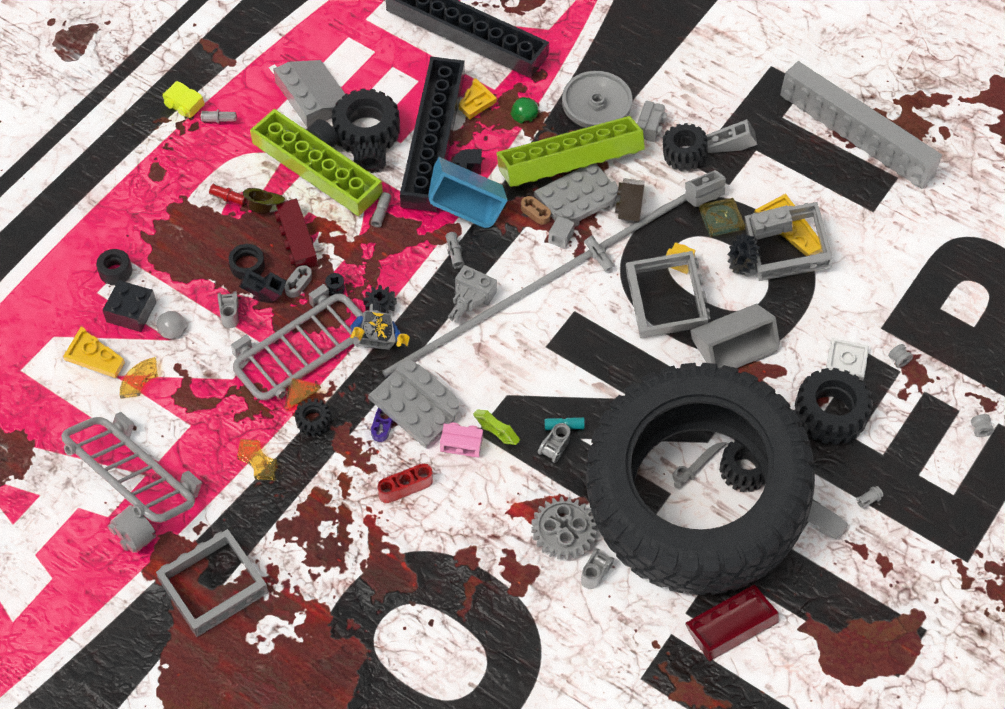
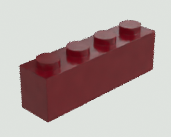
M297 198L276 205L277 211L274 212L276 222L281 224L279 226L281 237L285 236L286 239L283 240L285 249L290 251V254H288L290 264L294 265L295 269L302 265L309 268L318 266L317 255Z

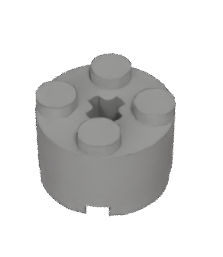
M129 505L112 519L107 527L113 535L117 534L121 541L119 543L124 550L137 553L152 541L156 534H152L155 530L144 515L136 517L132 511L133 506Z

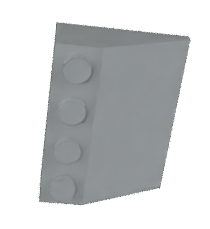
M321 60L293 61L273 68L275 83L307 128L317 119L326 121L332 118L333 107L336 106L335 104L339 99L342 100V96L345 93Z

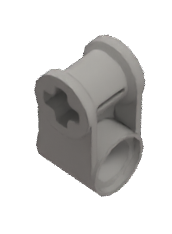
M234 291L233 294L225 295L218 293L222 324L226 328H233L239 323L237 291Z
M564 423L556 424L547 438L541 443L538 454H544L551 458L552 462L556 463L570 442L569 426ZM558 434H564L565 436H564V437H558L557 435H558Z
M596 548L583 567L581 575L582 586L586 589L596 588L604 575L610 570L615 558L604 555L600 552V549ZM587 575H593L595 578H589Z

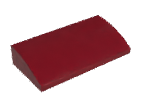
M754 584L687 621L685 625L705 657L711 661L779 623V613Z

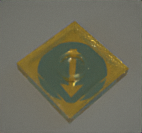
M734 198L705 203L699 206V211L710 237L745 230L744 221Z

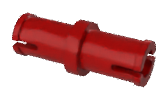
M214 183L210 186V195L222 198L225 202L230 201L241 206L245 205L247 199L243 194L233 191L232 188L228 187L226 189Z

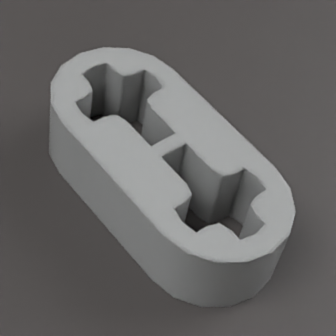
M302 265L297 267L287 279L284 289L288 297L294 298L299 296L312 280V272L308 266Z

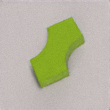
M477 409L473 413L481 427L492 432L504 444L516 445L520 441L510 425L497 420L488 410Z

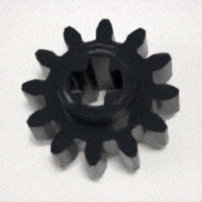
M379 285L377 290L371 287V293L365 292L366 298H363L365 311H369L370 305L374 303L381 305V313L389 314V310L395 311L397 298H395L394 291L389 293V287L383 290L382 286Z

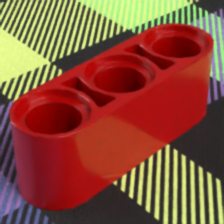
M422 463L380 480L377 485L380 501L391 503L430 487L433 483L431 466ZM423 474L428 475L427 477H424V478H423V477H420V475H423ZM403 482H409V484H407V485H403V484H401V483H403ZM385 489L391 490L389 492H383V490Z

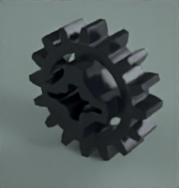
M742 234L737 236V240H732L733 246H729L730 252L727 255L730 259L727 262L731 263L729 268L733 269V273L745 275V273H750V269L754 270V263H758L756 259L760 254L757 253L759 246H756L758 241L754 240V236Z

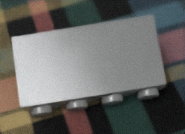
M757 303L690 330L692 340L706 363H715L718 365V368H721L723 365L738 368L774 353L780 345L776 317Z

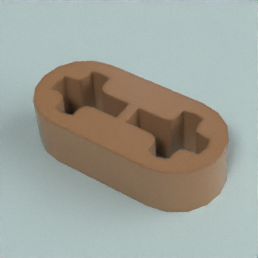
M532 196L524 197L521 200V211L538 224L544 225L549 223L551 211L548 207Z

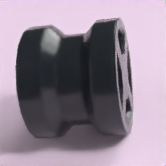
M332 273L326 277L325 284L329 289V295L344 293V278L341 274Z

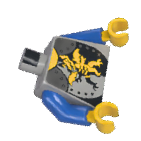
M371 304L369 311H364L362 316H358L350 326L352 333L350 338L356 337L355 345L390 350L395 341L397 346H401V343L408 346L410 337L399 331L394 321H392L391 315L381 313L380 304Z

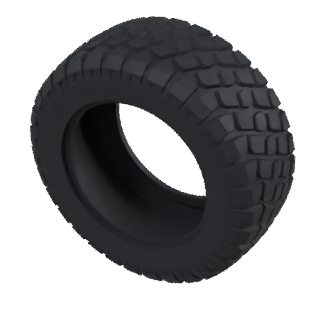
M696 363L681 364L680 368H675L674 365L662 368L660 374L652 372L642 377L641 383L635 381L624 389L625 395H618L610 404L611 410H605L599 420L601 426L596 428L591 440L593 444L589 448L587 463L589 464H587L586 469L587 493L592 515L604 541L611 551L616 553V557L625 566L630 567L631 571L642 579H649V583L661 588L669 587L670 591L678 593L689 592L691 595L725 593L730 589L742 588L747 586L748 583L762 578L782 562L798 541L806 525L813 502L815 487L814 460L807 433L795 410L790 408L791 406L781 394H776V390L764 381L759 382L758 377L745 371L739 373L737 368L726 365L718 368V365L715 363H702L701 366H696ZM688 431H711L726 435L743 445L757 460L766 484L754 506L737 520L711 529H690L677 526L656 515L638 494L635 487V479L639 467L647 454L660 442L673 435Z

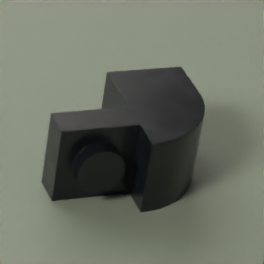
M482 149L462 150L454 156L452 163L481 175Z
M247 269L239 287L253 294L252 299L270 303L276 301L282 295L286 280L271 272L264 278Z

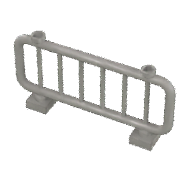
M323 284L309 293V303L313 308L254 347H252L251 339L247 334L231 344L232 354L236 357L233 363V371L254 397L260 400H268L274 396L278 399L283 398L287 394L286 388L350 345H355L356 337L353 339L349 337L339 344L315 317L316 314L327 308L351 335L350 328L330 306L337 301H342L356 317L362 316L361 310L348 296L334 294L329 297V289ZM310 318L316 322L336 345L325 354L322 353L300 327L301 324ZM295 328L320 355L319 358L310 364L302 358L284 337V335ZM280 338L305 366L293 375L269 348V345ZM263 349L269 352L289 376V378L278 385L275 384L253 358L255 354ZM250 359L274 388L268 392H260L241 370V364Z
M122 412L115 414L113 423L103 417H92L63 431L61 438L65 444V453L69 456L73 454L78 455L133 505L132 511L136 517L144 515L151 521L164 522L194 506L195 498L198 497L202 482L189 470L182 474L180 482L176 480L130 439L134 422ZM94 425H102L107 429V431L78 444L70 438L71 435ZM110 433L121 441L91 456L81 448V446ZM123 445H126L135 453L105 468L94 460V458ZM136 457H139L148 465L119 480L108 472V470ZM150 469H153L162 477L132 493L121 484ZM164 481L175 489V491L146 505L135 496ZM178 493L187 500L185 503L163 514H156L149 509V507Z

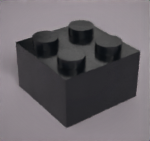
M118 280L103 308L106 322L142 332L157 303L154 291Z

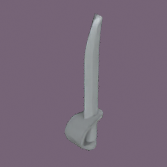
M727 442L717 443L709 447L689 468L685 466L677 467L672 474L675 488H680L689 478L694 480L695 476L693 474ZM677 472H682L683 474L678 478Z

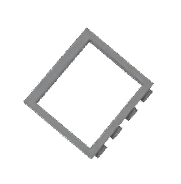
M818 202L788 206L792 221L813 217L822 253L761 265L760 257L758 256L756 259L758 263H754L758 281L832 267L833 258ZM751 215L745 216L747 235L754 236L751 226Z
M693 251L626 263V274L640 338L695 329L707 324L708 320L711 319L710 310L705 307V302H707L706 293L701 290L700 285H703L701 274L697 273L699 263L697 257L694 258ZM688 265L699 318L647 327L636 273Z
M228 529L216 533L212 539L198 544L195 549L188 553L181 554L177 560L163 565L156 572L163 588L196 637L268 594L266 583ZM229 543L255 583L197 619H194L168 579Z

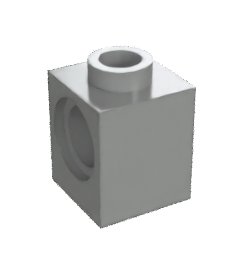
M558 216L549 231L548 243L565 249L574 234L575 222Z

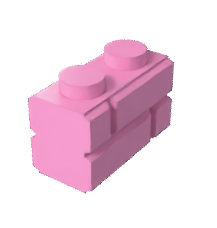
M454 422L444 423L440 440V452L479 458L483 441V429L473 425L464 427Z

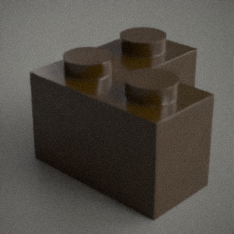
M623 178V183L619 182L617 195L621 196L620 203H616L615 208L618 219L640 221L644 180Z

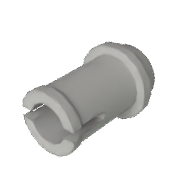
M872 486L868 492L856 498L859 501L857 503L864 509L876 500L880 501L881 497H883V492L878 486Z

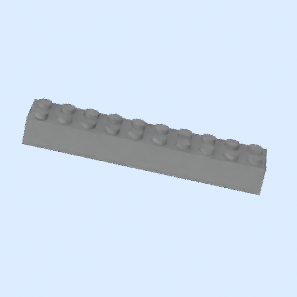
M797 61L785 72L780 94L784 99L790 101L799 109L805 111L814 119H817L826 127L832 129L856 147L861 148L919 188L923 189L934 178L942 157L941 153L800 61Z

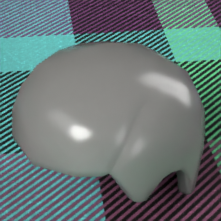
M167 311L159 316L156 327L161 336L173 339L182 336L184 329L187 328V323L180 313Z

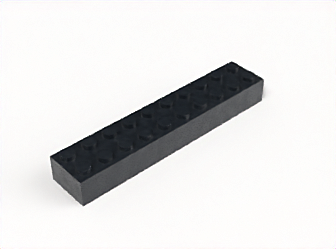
M386 0V11L527 77L532 78L549 56L548 41L459 0Z
M430 56L400 190V207L437 211V207L430 203L428 194L433 168L438 157L445 160L448 158L465 76V60Z

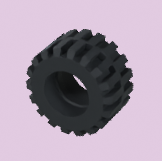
M684 123V125L676 124V127H670V130L665 132L662 141L664 160L669 166L672 165L673 169L678 168L679 171H683V169L690 171L691 168L697 169L698 165L701 166L703 161H706L708 155L705 131L699 126L695 127V124L688 125V123Z
M734 440V443L732 441L728 443V446L723 451L719 470L722 473V479H726L725 483L728 486L730 484L733 485L732 489L736 490L739 488L740 492H744L745 489H748V492H753L754 488L756 490L760 489L761 485L765 484V479L757 460L736 440ZM748 460L756 468L750 470L743 469L737 465L736 461Z

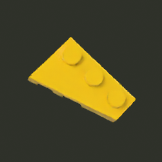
M82 326L63 355L65 361L114 378L118 376L125 364L121 356L108 346H104Z

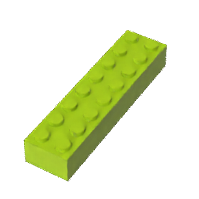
M273 109L250 130L252 144L357 216H360L383 193L382 181L276 109Z
M630 116L496 153L499 172L509 186L512 187L520 186L530 181L534 182L540 178L552 177L558 173L570 172L576 168H584L594 163H603L606 160L620 158L623 155L635 154L645 150L643 130Z

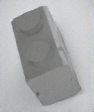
M645 101L637 124L643 130L644 139L654 142L656 137L661 135L663 128L661 123H665L667 118L665 105Z
M714 170L685 182V199L694 207L702 206L703 203L710 200H716L718 197L725 195L726 178Z
M787 205L751 214V226L756 240L792 231V218Z

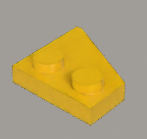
M475 78L470 89H467L465 97L461 99L459 110L471 119L497 103V98Z

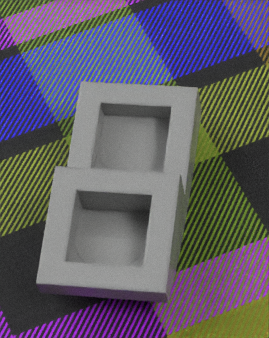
M815 501L812 502L807 522L818 526L821 533L837 540L848 527V523L828 508Z

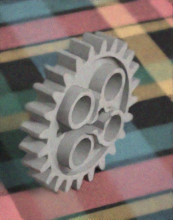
M561 496L560 502L552 498V504L545 501V508L539 506V513L535 512V519H532L531 525L533 527H531V533H534L533 540H538L536 546H543V553L549 550V557H552L555 553L558 560L561 555H564L565 559L568 560L569 555H572L575 559L577 552L584 555V549L590 550V544H594V537L597 534V525L593 523L595 522L593 516H590L591 509L585 511V503L579 506L578 499L572 503L571 497L564 501ZM564 513V514H566L567 516H566V517H561V516H559V514ZM580 525V526H582L583 528H582V529H576L574 526ZM552 527L554 530L548 531L545 528ZM562 539H567V540H569L570 542H569V543H563L561 540H562Z

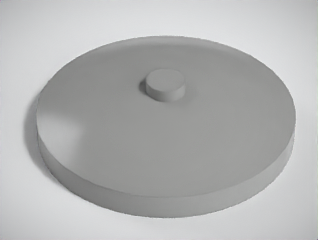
M588 71L576 75L566 84L562 94V106L566 115L573 122L587 128L627 117L632 107V93L628 85L618 76L604 71Z

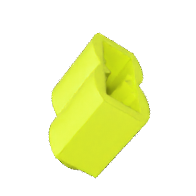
M178 81L163 94L164 104L170 109L177 110L181 116L192 118L205 105L201 94L189 89Z

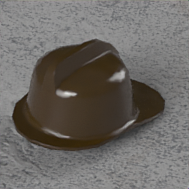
M247 188L243 191V196L247 199V207L259 214H267L271 211L273 205H278L285 201V197L259 188Z

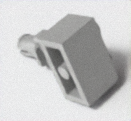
M464 265L455 278L453 303L456 305L448 315V318L458 323L465 311H472L474 307L482 303L488 306L497 293V279Z

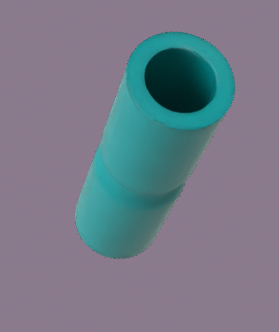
M584 417L545 419V430H552L559 423L566 424L570 430L584 429Z

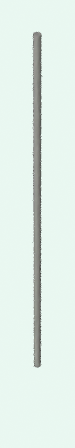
M685 194L611 236L599 245L601 248L606 249L687 201ZM590 250L584 252L382 371L385 377L390 376L398 365L408 360L415 361L589 259L593 255Z

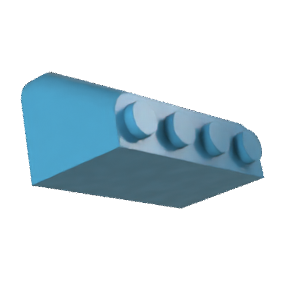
M438 157L433 168L428 194L430 203L437 208L481 227H491L508 201L503 185Z

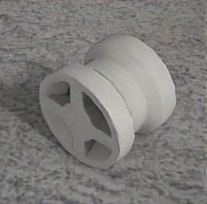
M904 344L897 345L888 354L890 359H894L895 365L898 368L905 366L913 358L911 352L906 351Z
M980 414L971 419V424L975 427L974 434L976 437L989 436L994 432L993 426L990 425V415Z

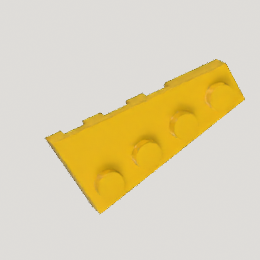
M785 193L755 209V213L786 205H795ZM805 219L792 221V231L780 234L806 256L822 252L818 236Z

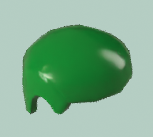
M528 97L517 99L511 108V116L518 123H523L526 120L532 122L539 113L536 101Z

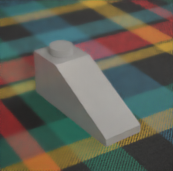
M748 120L706 135L708 153L741 151L757 145L755 130Z

